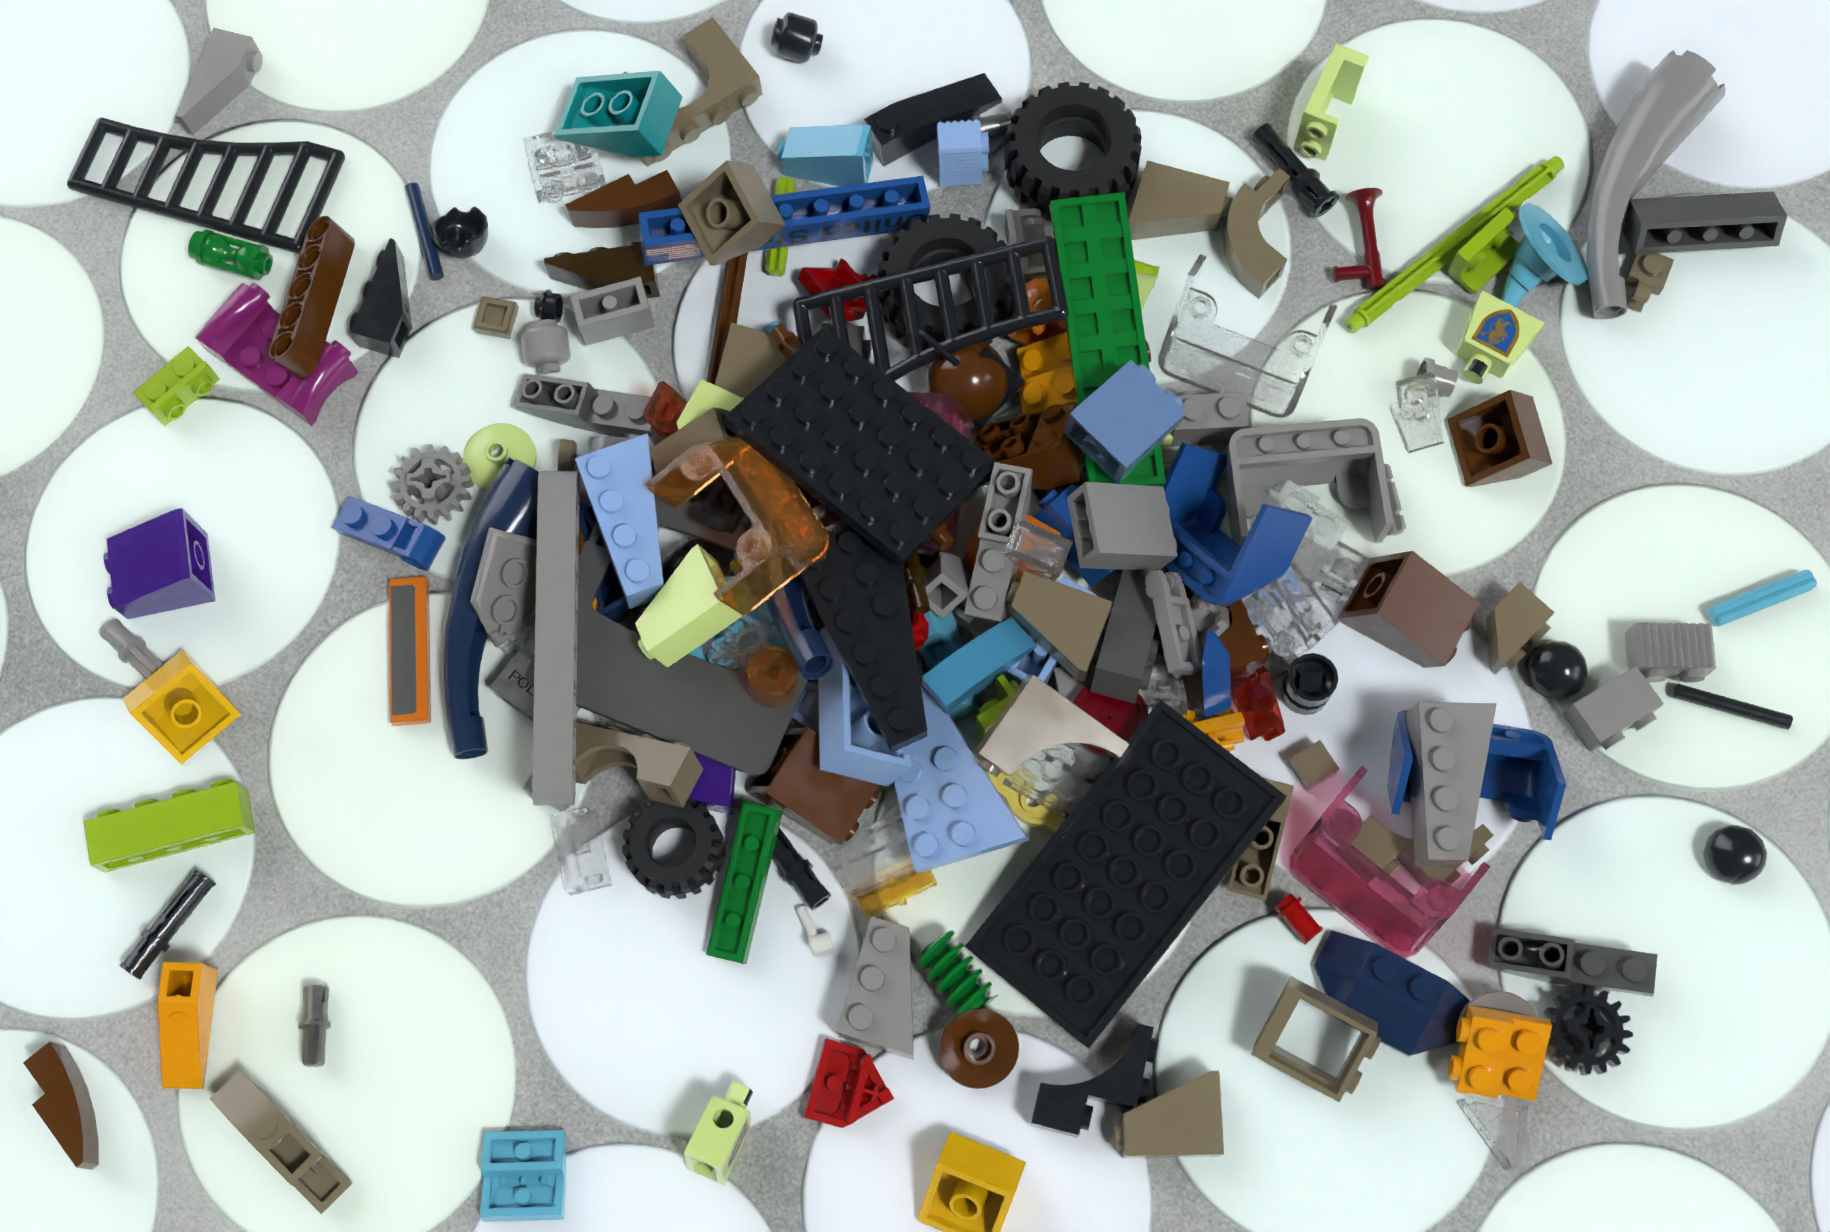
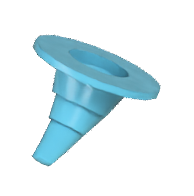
M1532 203L1523 205L1519 209V220L1525 235L1515 252L1502 295V301L1516 308L1527 291L1531 292L1543 280L1548 282L1559 275L1568 283L1578 286L1588 279V269L1584 258L1565 229L1541 207Z

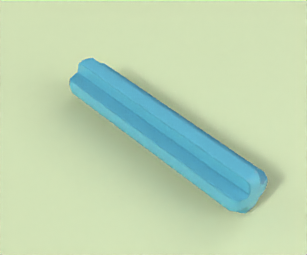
M1805 569L1715 604L1708 609L1707 614L1712 624L1719 627L1809 592L1817 586V581L1813 573Z

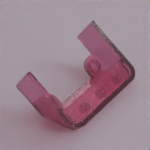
M1361 766L1292 851L1288 860V867L1295 879L1373 942L1405 959H1409L1416 955L1455 913L1491 866L1485 862L1480 864L1469 873L1458 889L1444 880L1434 879L1426 882L1415 895L1351 845L1361 830L1362 820L1358 811L1346 802L1345 799L1368 771L1365 767Z

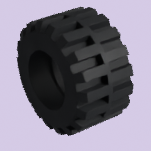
M690 797L683 808L654 801L655 804L649 807L646 803L642 804L639 807L641 813L637 817L632 814L628 820L631 827L629 830L624 829L623 839L626 843L622 846L623 855L627 860L625 863L638 882L652 894L658 893L662 898L670 899L671 896L684 899L687 898V893L693 892L696 895L702 892L700 887L705 883L710 886L715 880L713 874L715 871L720 872L722 868L721 857H725V847L722 842L724 840L722 832L708 809L702 804L698 805ZM672 828L690 830L696 838V846L693 854L686 862L674 867L661 866L653 859V846L663 832Z

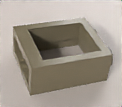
M1290 976L1253 1045L1251 1055L1340 1103L1345 1092L1352 1094L1356 1089L1362 1076V1072L1358 1071V1068L1364 1057L1371 1060L1381 1042V1038L1377 1036L1378 1022ZM1300 999L1361 1031L1337 1077L1276 1045Z

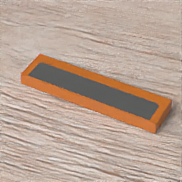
M426 576L389 579L390 723L393 726L431 723L429 580Z

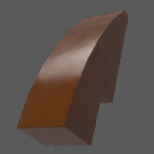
M665 170L636 185L631 176L627 174L565 204L574 227L616 228L638 224V213L679 208L678 204L682 199L668 170Z
M49 1041L23 1062L45 1093L32 1106L75 1167L93 1170L99 1165V1140L96 1117L89 1090L78 1065L67 1047Z

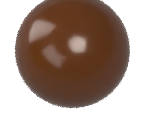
M981 342L952 352L951 354L960 361L959 366L952 365L944 357L929 363L925 379L926 390L933 405L945 416L963 422L977 421L989 416L1002 403L1008 387L1007 374L1004 368L993 359L979 358V354L987 347L1003 361L999 353L990 345Z

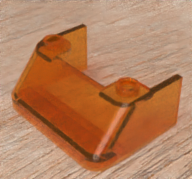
M737 437L696 444L676 458L645 485L649 491L678 509L719 475L722 476L754 526L740 537L736 545V555L744 569L714 592V595L719 601L740 614L747 616L776 591L820 558L828 548L829 535L794 481L741 438Z

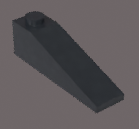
M982 73L894 102L866 117L864 124L871 126L873 152L884 167L936 139L937 124L940 121L945 124L947 121L952 123L955 120L959 123L961 120H971L972 116L980 115L1002 103V97L986 74Z

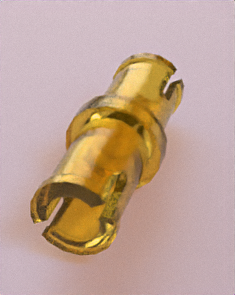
M913 870L897 879L895 876L888 878L887 884L862 896H858L857 900L865 917L869 920L871 916L873 917L897 904L900 907L906 905L907 899L932 887H936L938 884L931 870L922 873Z

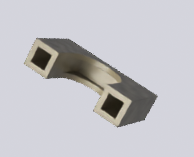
M713 17L684 35L689 56L709 80L707 88L698 100L678 109L662 155L640 157L647 167L656 161L665 160L672 151L685 143L695 141L702 132L713 125L722 124L732 113L742 107L752 105L762 95L759 75Z

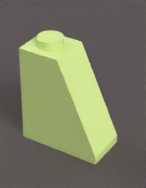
M698 544L691 548L635 623L641 637L638 640V644L642 652L650 660L655 658L667 668L742 617L718 562Z

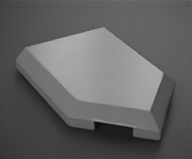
M489 527L470 602L494 646L499 647L508 641L510 636L525 626L529 627L535 623L537 540Z

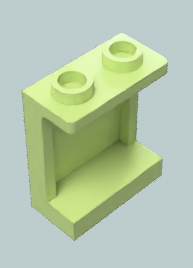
M1335 44L1304 110L1293 149L1300 151L1309 158L1327 159L1340 120L1325 114L1332 97L1352 105L1369 59L1368 55L1340 44Z

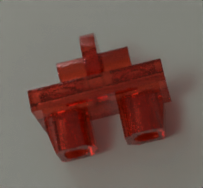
M1261 666L1249 677L1232 681V699L1238 712H1242L1245 720L1243 728L1248 739L1252 741L1261 736L1265 741H1270L1284 734V722L1269 671L1264 666Z

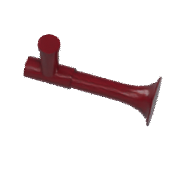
M1362 188L1352 191L1345 196L1346 201L1352 202L1359 212L1365 265L1334 266L1333 280L1335 283L1344 280L1367 278L1368 290H1379L1384 287L1380 252L1377 247L1374 224V204L1376 199L1383 194L1379 188Z

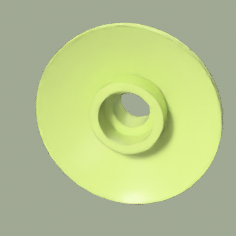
M497 423L480 429L471 437L464 451L463 463H467L471 473L468 476L472 478L474 484L488 491L493 480L509 457L513 460L517 459L534 469L537 454L532 439L524 430L512 424ZM503 449V453L499 457L491 456L494 450Z

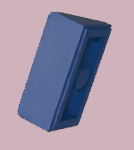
M1213 630L1207 632L1202 659L1205 717L1229 710L1231 706L1230 655Z

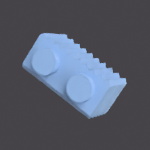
M970 119L967 122L961 120L959 123L955 120L952 123L947 121L945 124L940 121L937 124L940 187L982 184V172L989 171L988 132H981L978 119H975L973 122Z

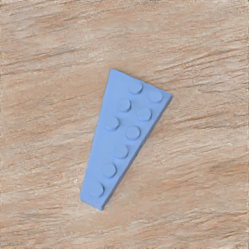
M918 665L927 724V737L902 748L904 755L910 756L912 768L895 780L894 784L914 871L922 873L1030 839L1016 821L1008 804L990 780L988 773L977 764L979 759L973 753L972 748L960 729L955 725L950 715L944 712L922 686V676L925 674Z

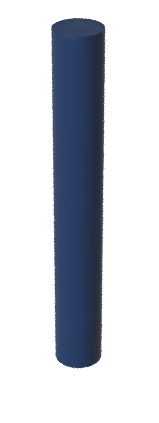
M409 183L405 186L429 276L431 280H440L444 277V273L434 243L421 190L418 183Z

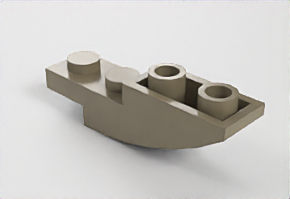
M241 1069L210 1098L214 1105L248 1142L320 1214L325 1212L353 1184Z

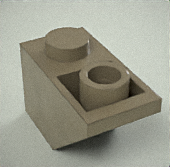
M1521 582L1496 605L1486 618L1489 667L1495 675L1504 666L1511 670L1526 655L1521 648L1529 640L1536 644L1551 629L1546 622L1555 612Z

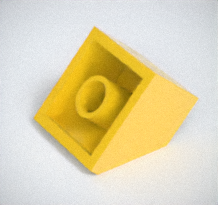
M184 649L123 698L129 713L181 765L241 716L239 710Z
M950 1131L935 1167L917 1221L943 1232H1001L1026 1162Z

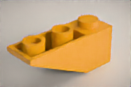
M163 962L158 995L162 1088L204 1089L218 969L203 963Z

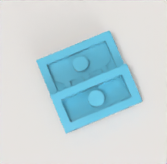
M565 1130L484 1132L481 1173L484 1177L480 1210L482 1221L564 1220L566 1193Z

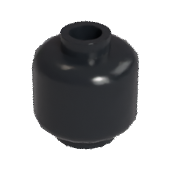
M788 12L784 15L783 19L777 17L770 45L775 46L778 56L806 63L810 59L811 54H819L823 34L817 33L818 23L816 20Z

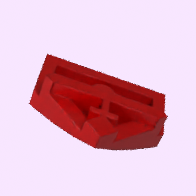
M840 259L836 270L833 268L803 267L798 280L811 295L875 279L878 276L873 273L870 277L867 274L860 275L850 267L846 260ZM864 297L843 302L846 322L863 319L866 313ZM829 305L820 307L831 320Z
M826 1038L823 1042L803 1118L844 1128L890 1102L894 1097L882 1080L872 1062L873 1059L870 1054H867L862 1048Z

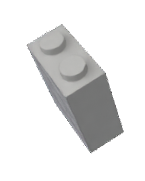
M1085 482L1067 497L1080 568L1160 570L1178 557L1177 542L1173 535L1169 516L1170 508L1166 501L1163 486Z

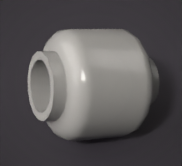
M544 319L528 323V329L524 330L521 334L524 362L529 367L538 368L539 374L560 372V365L570 360L571 352L568 332L564 326L557 325V320Z

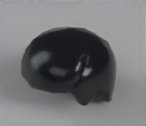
M475 206L469 212H462L453 207L446 216L438 218L432 227L436 247L454 258L476 256L481 252L488 239L487 216Z
M1565 641L1544 642L1534 647L1525 661L1531 686L1537 688L1539 692L1548 698L1564 699L1574 695L1583 688L1587 680L1588 668L1585 657L1576 646Z
M1729 825L1716 830L1708 837L1703 856L1706 868L1718 880L1730 883L1731 885H1741L1757 878L1766 866L1767 851L1763 840L1752 829L1738 825Z

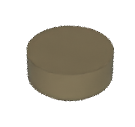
M561 439L558 454V471H575V458L577 455V443L575 440Z

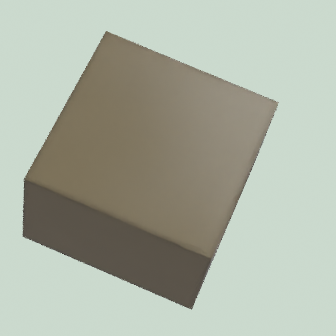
M1321 740L1292 756L1288 762L1306 791L1334 776L1340 769Z

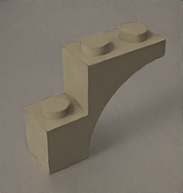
M1371 815L1336 847L1368 883L1376 875L1383 881L1400 865L1395 860L1396 858L1428 893L1438 885L1443 890H1446L1461 876L1456 870L1460 865L1455 868L1415 867L1413 839L1405 838L1390 831ZM1484 824L1480 825L1473 832L1468 860L1471 865L1475 864L1490 850L1485 843L1494 835Z

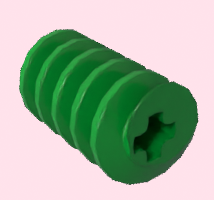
M950 930L935 939L921 951L919 955H923L919 959L917 966L920 970L932 967L926 979L929 983L941 980L935 991L939 996L951 993L945 1005L948 1009L960 1006L955 1014L957 1016L972 1009L985 1008L998 995L987 997L986 994L992 983L990 981L982 984L977 983L978 978L983 972L982 969L968 971L967 968L974 958L972 956L961 959L958 957L964 945L963 943L949 945V941L955 934L953 930Z

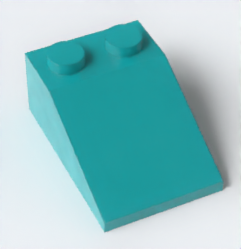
M661 71L576 77L554 136L558 140L629 157L661 156L683 96Z

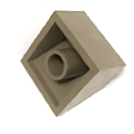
M726 160L678 204L711 266L718 265L763 246L786 225L752 164Z

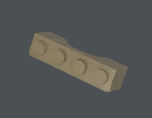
M584 720L576 721V783L586 784L598 773L612 767L629 766L637 769L636 779L650 800L684 807L703 771L701 764L694 754V750L690 746L678 741L674 743L659 741L647 734H642L641 736L628 734L615 727H609L608 729L596 727Z

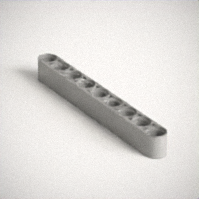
M539 471L532 759V800L534 806L575 804L580 505L578 471Z

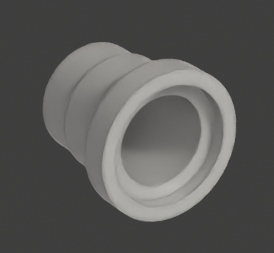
M1426 357L1422 360L1417 370L1413 387L1414 392L1422 395L1428 392L1449 397L1455 388L1458 373L1445 366L1435 364L1434 359Z

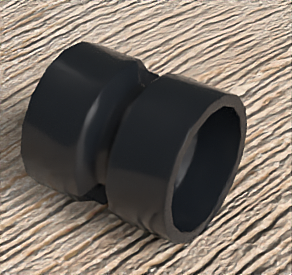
M1316 653L1303 654L1294 660L1282 680L1280 688L1282 700L1290 710L1298 714L1310 715L1324 708L1337 688L1339 679L1337 669L1332 661Z

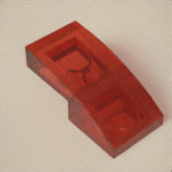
M659 381L643 414L651 427L664 440L678 431L676 422L682 414L687 401L665 381Z

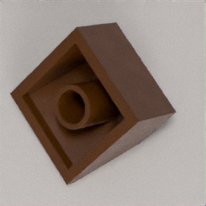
M1508 390L1447 419L1466 487L1522 478L1553 464L1533 396Z

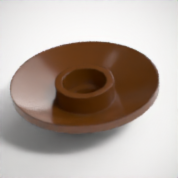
M978 1008L957 1015L948 1023L940 1039L939 1054L945 1071L954 1081L968 1088L982 1089L1000 1083L1011 1073L1018 1059L1019 1041L1014 1027L1003 1015L994 1010ZM974 1039L983 1040V1047L978 1051L970 1049V1044Z

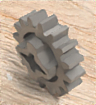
M428 444L426 453L422 454L420 450L414 448L413 454L415 457L410 460L404 456L401 458L405 467L403 469L394 468L393 473L399 481L391 482V488L397 493L393 497L398 506H402L401 509L407 517L414 514L417 522L422 523L426 516H428L432 524L437 525L439 516L443 515L450 521L452 520L450 512L453 509L461 513L464 511L460 502L461 500H471L472 496L465 488L473 487L474 482L470 476H467L471 473V470L467 463H462L463 459L458 452L451 455L448 447L443 445L438 453L432 444ZM441 465L449 467L454 473L451 474L449 470L442 471ZM411 495H414L416 499L422 498L424 500V504H420L414 501L411 498Z

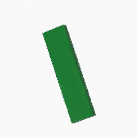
M743 801L706 955L747 964L783 810Z

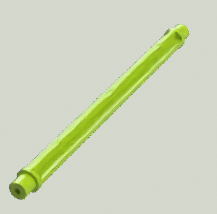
M1553 156L1547 162H1541L1518 180L1512 188L1504 191L1354 309L1353 314L1344 321L1346 329L1354 334L1362 327L1366 328L1391 309L1397 301L1402 300L1453 260L1456 253L1505 207L1512 212L1515 211L1525 200L1534 196L1556 178V174L1565 167L1563 160L1558 156Z

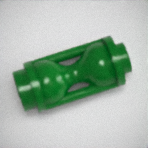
M207 229L203 232L195 231L188 245L190 258L195 259L198 264L219 268L250 277L254 280H260L263 275H268L273 264V257L269 254L267 246L235 239ZM229 244L238 246L240 248H233ZM225 262H232V263L235 264V266H234V265H231V264H227V263H225Z

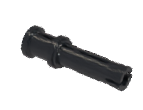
M1263 124L1253 133L1252 140L1260 146L1278 168L1290 176L1292 192L1296 196H1301L1312 208L1311 213L1314 217H1320L1333 208L1339 200L1338 193L1330 191L1320 180V173L1316 169H1308L1291 148L1272 129L1270 124Z

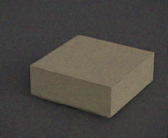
M482 296L473 326L475 333L510 339L519 309L517 302Z

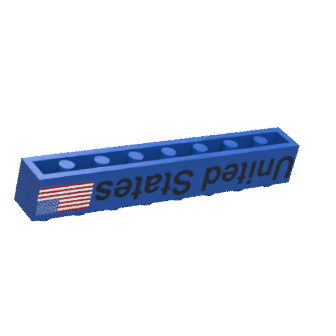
M917 176L772 195L771 198L786 225L763 246L752 251L898 232L900 229L909 230V223L920 219L922 223L928 220L931 207L924 177ZM680 208L638 213L639 238L645 266L706 258Z

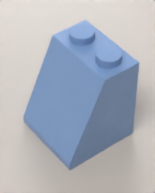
M1132 360L1125 364L1070 413L1064 429V433L1116 484H1119L1181 423L1186 414L1182 409L1184 407L1182 401L1171 391L1165 393L1155 383L1156 378L1146 366L1142 364L1137 366Z

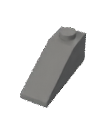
M213 27L175 114V117L187 134L194 135L251 84L255 73L261 69L263 56L252 37Z

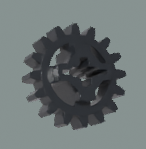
M1592 986L1583 988L1581 996L1575 987L1566 990L1567 999L1562 995L1555 996L1552 1000L1557 1008L1548 1007L1543 1012L1551 1019L1550 1022L1552 1024L1548 1046H1554L1556 1051L1551 1056V1059L1555 1061L1564 1058L1566 1060L1564 1070L1571 1071L1578 1065L1581 1076L1590 1075L1592 1066L1598 1075L1607 1072L1606 1063L1611 1067L1619 1066L1621 1061L1616 1054L1624 1055L1629 1053L1630 1048L1623 1044V1040L1633 1037V1032L1623 1029V1024L1631 1020L1630 1016H1619L1617 1013L1622 1003L1617 1001L1609 1004L1607 1002L1608 992L1605 990L1595 997ZM1577 1005V1009L1574 1010V1017L1562 1020L1567 1010ZM1599 1012H1601L1606 1017L1608 1022L1599 1014ZM1585 1024L1586 1029L1592 1030L1593 1036L1588 1038L1587 1033L1580 1031V1026ZM1564 1038L1573 1047V1051L1568 1047V1045L1564 1041ZM1604 1042H1610L1607 1050L1599 1057H1596V1053H1599V1045Z

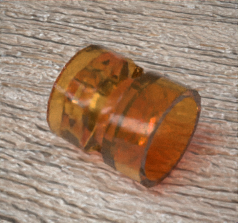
M769 646L761 648L752 655L748 661L746 672L748 691L753 700L759 705L768 708L782 707L790 702L796 693L798 669L788 651L781 647Z

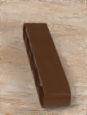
M321 216L316 219L306 233L269 348L270 357L298 379L309 376L316 369L320 361L355 247L354 238L329 216Z

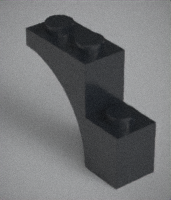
M1138 1023L1130 1044L1122 1057L1111 1068L1093 1079L1070 1085L1040 1083L1030 1126L1077 1138L1080 1134V1129L1087 1131L1089 1129L1093 1106L1086 1105L1087 1099L1130 1110L1136 1108L1137 1101L1145 1103L1150 1079L1143 1077L1146 1061L1154 1062L1159 1039L1152 1038L1154 1027Z

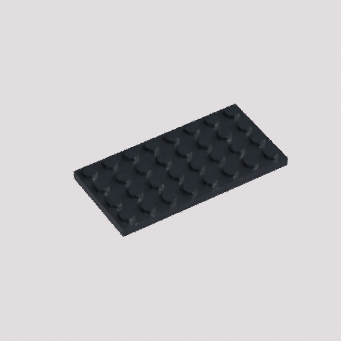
M1161 699L1127 741L1129 746L1122 756L1114 757L965 945L968 950L1088 1049L1099 1038L1287 799L1285 794Z

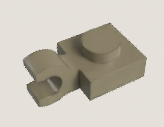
M1659 253L1635 254L1625 279V283L1635 286L1627 304L1628 308L1641 312L1644 303L1648 302L1651 293L1656 295L1661 293L1674 259Z

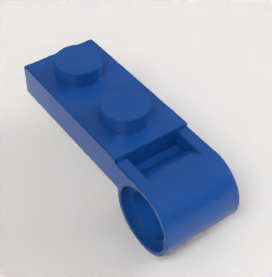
M351 496L348 497L331 527L338 534L399 556L408 564L424 571H429L446 539L442 533L428 525Z

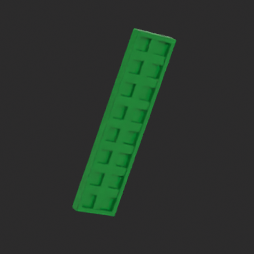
M1125 192L1051 200L1049 205L1053 235L1069 310L1065 323L1077 406L1130 360L1137 366L1142 364L1150 370ZM1161 444L1119 484L1164 486L1166 479ZM1083 452L1087 482L1115 483Z

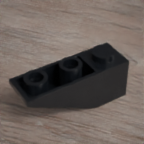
M390 238L385 250L382 249L377 257V269L372 280H369L364 287L363 302L360 309L351 317L350 333L359 347L399 358L412 329L404 256L395 239Z

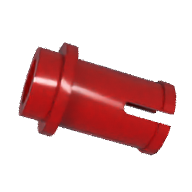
M1290 893L1274 907L1278 913L1276 917L1278 919L1282 917L1305 945L1319 934L1323 927L1301 905V897L1299 896L1296 899Z

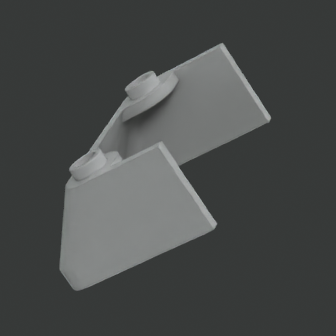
M1355 418L1244 428L1236 431L1231 436L1227 447V509L1232 540L1242 547L1249 533L1247 519L1257 516L1262 504L1265 502L1263 489L1336 483L1337 495L1343 505L1351 509L1369 508L1374 542L1382 543L1394 522L1380 435L1375 424L1367 419Z

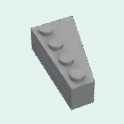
M1418 702L1406 712V728L1413 757L1409 779L1415 867L1455 868L1469 860L1497 703Z

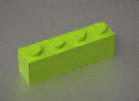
M223 779L211 783V788L177 791L172 794L173 798L162 801L157 799L142 800L135 803V808L101 811L96 814L97 818L83 821L90 866L106 873L254 834L256 830L249 791L237 781Z

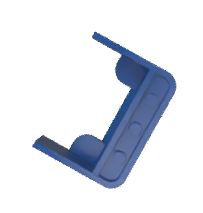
M1182 442L1166 475V484L1163 486L1166 501L1170 508L1169 516L1173 535L1177 542L1178 555L1165 567L1171 572L1179 573L1181 579H1183L1182 582L1207 603L1225 607L1278 580L1286 573L1313 518L1305 513L1263 503L1242 547L1219 530L1226 515V502L1224 497L1215 489L1227 465V454Z
M1408 710L1397 713L1387 782L1391 814L1397 815L1400 814L1402 802L1411 803L1409 773L1413 757L1406 728V712ZM1493 724L1480 798L1502 801L1505 810L1517 821H1538L1543 839L1551 840L1566 788V781L1552 740L1545 734L1534 730Z

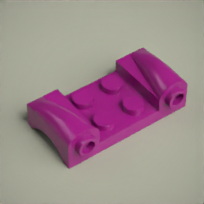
M241 283L196 335V340L207 352L307 424L313 426L317 421L323 404L331 393L342 383L354 378L358 374V371L349 359L351 352L336 340L331 344L325 341L316 369L309 376L298 379L269 355V348L280 317V313L275 311L267 301L270 295L256 283H252L250 286Z

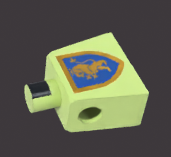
M1482 290L1470 313L1457 350L1458 357L1468 362L1462 373L1463 376L1475 384H1481L1488 373L1498 378H1503L1534 342L1545 322Z
M731 1082L724 1099L714 1095L711 1097L684 1151L688 1170L725 1185L751 1125L750 1111L746 1109L753 1094L750 1088L738 1082ZM722 1123L731 1124V1126L727 1128L718 1127Z

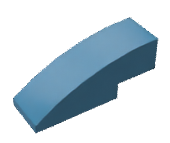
M1010 617L979 635L923 675L922 686L944 712L948 714L973 693L978 694L996 680V677L1004 674L1034 650L1037 645L1013 617Z

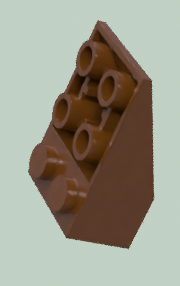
M1075 401L1064 405L1054 404L1043 411L1032 414L1023 413L1008 421L988 423L979 429L974 441L977 447L998 463L1032 469L1031 488L1048 490L1078 482L1085 464L1083 451L1064 433L1069 415L1077 407Z

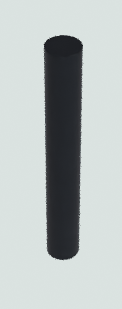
M1679 683L1675 685L1672 697L1675 699L1789 730L1792 725L1793 716L1790 714Z

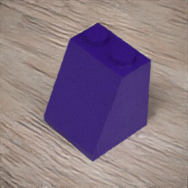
M183 508L174 509L106 539L108 552L104 553L103 560L106 571L110 574L111 587L107 589V597L112 609L118 611L126 619L216 601L208 533Z

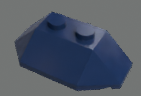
M1330 931L1314 964V969L1317 976H1319L1324 993L1378 1022L1377 1036L1381 1038V1043L1409 1057L1458 1042L1456 1040L1458 1019L1470 1000L1449 981L1376 943L1336 931Z

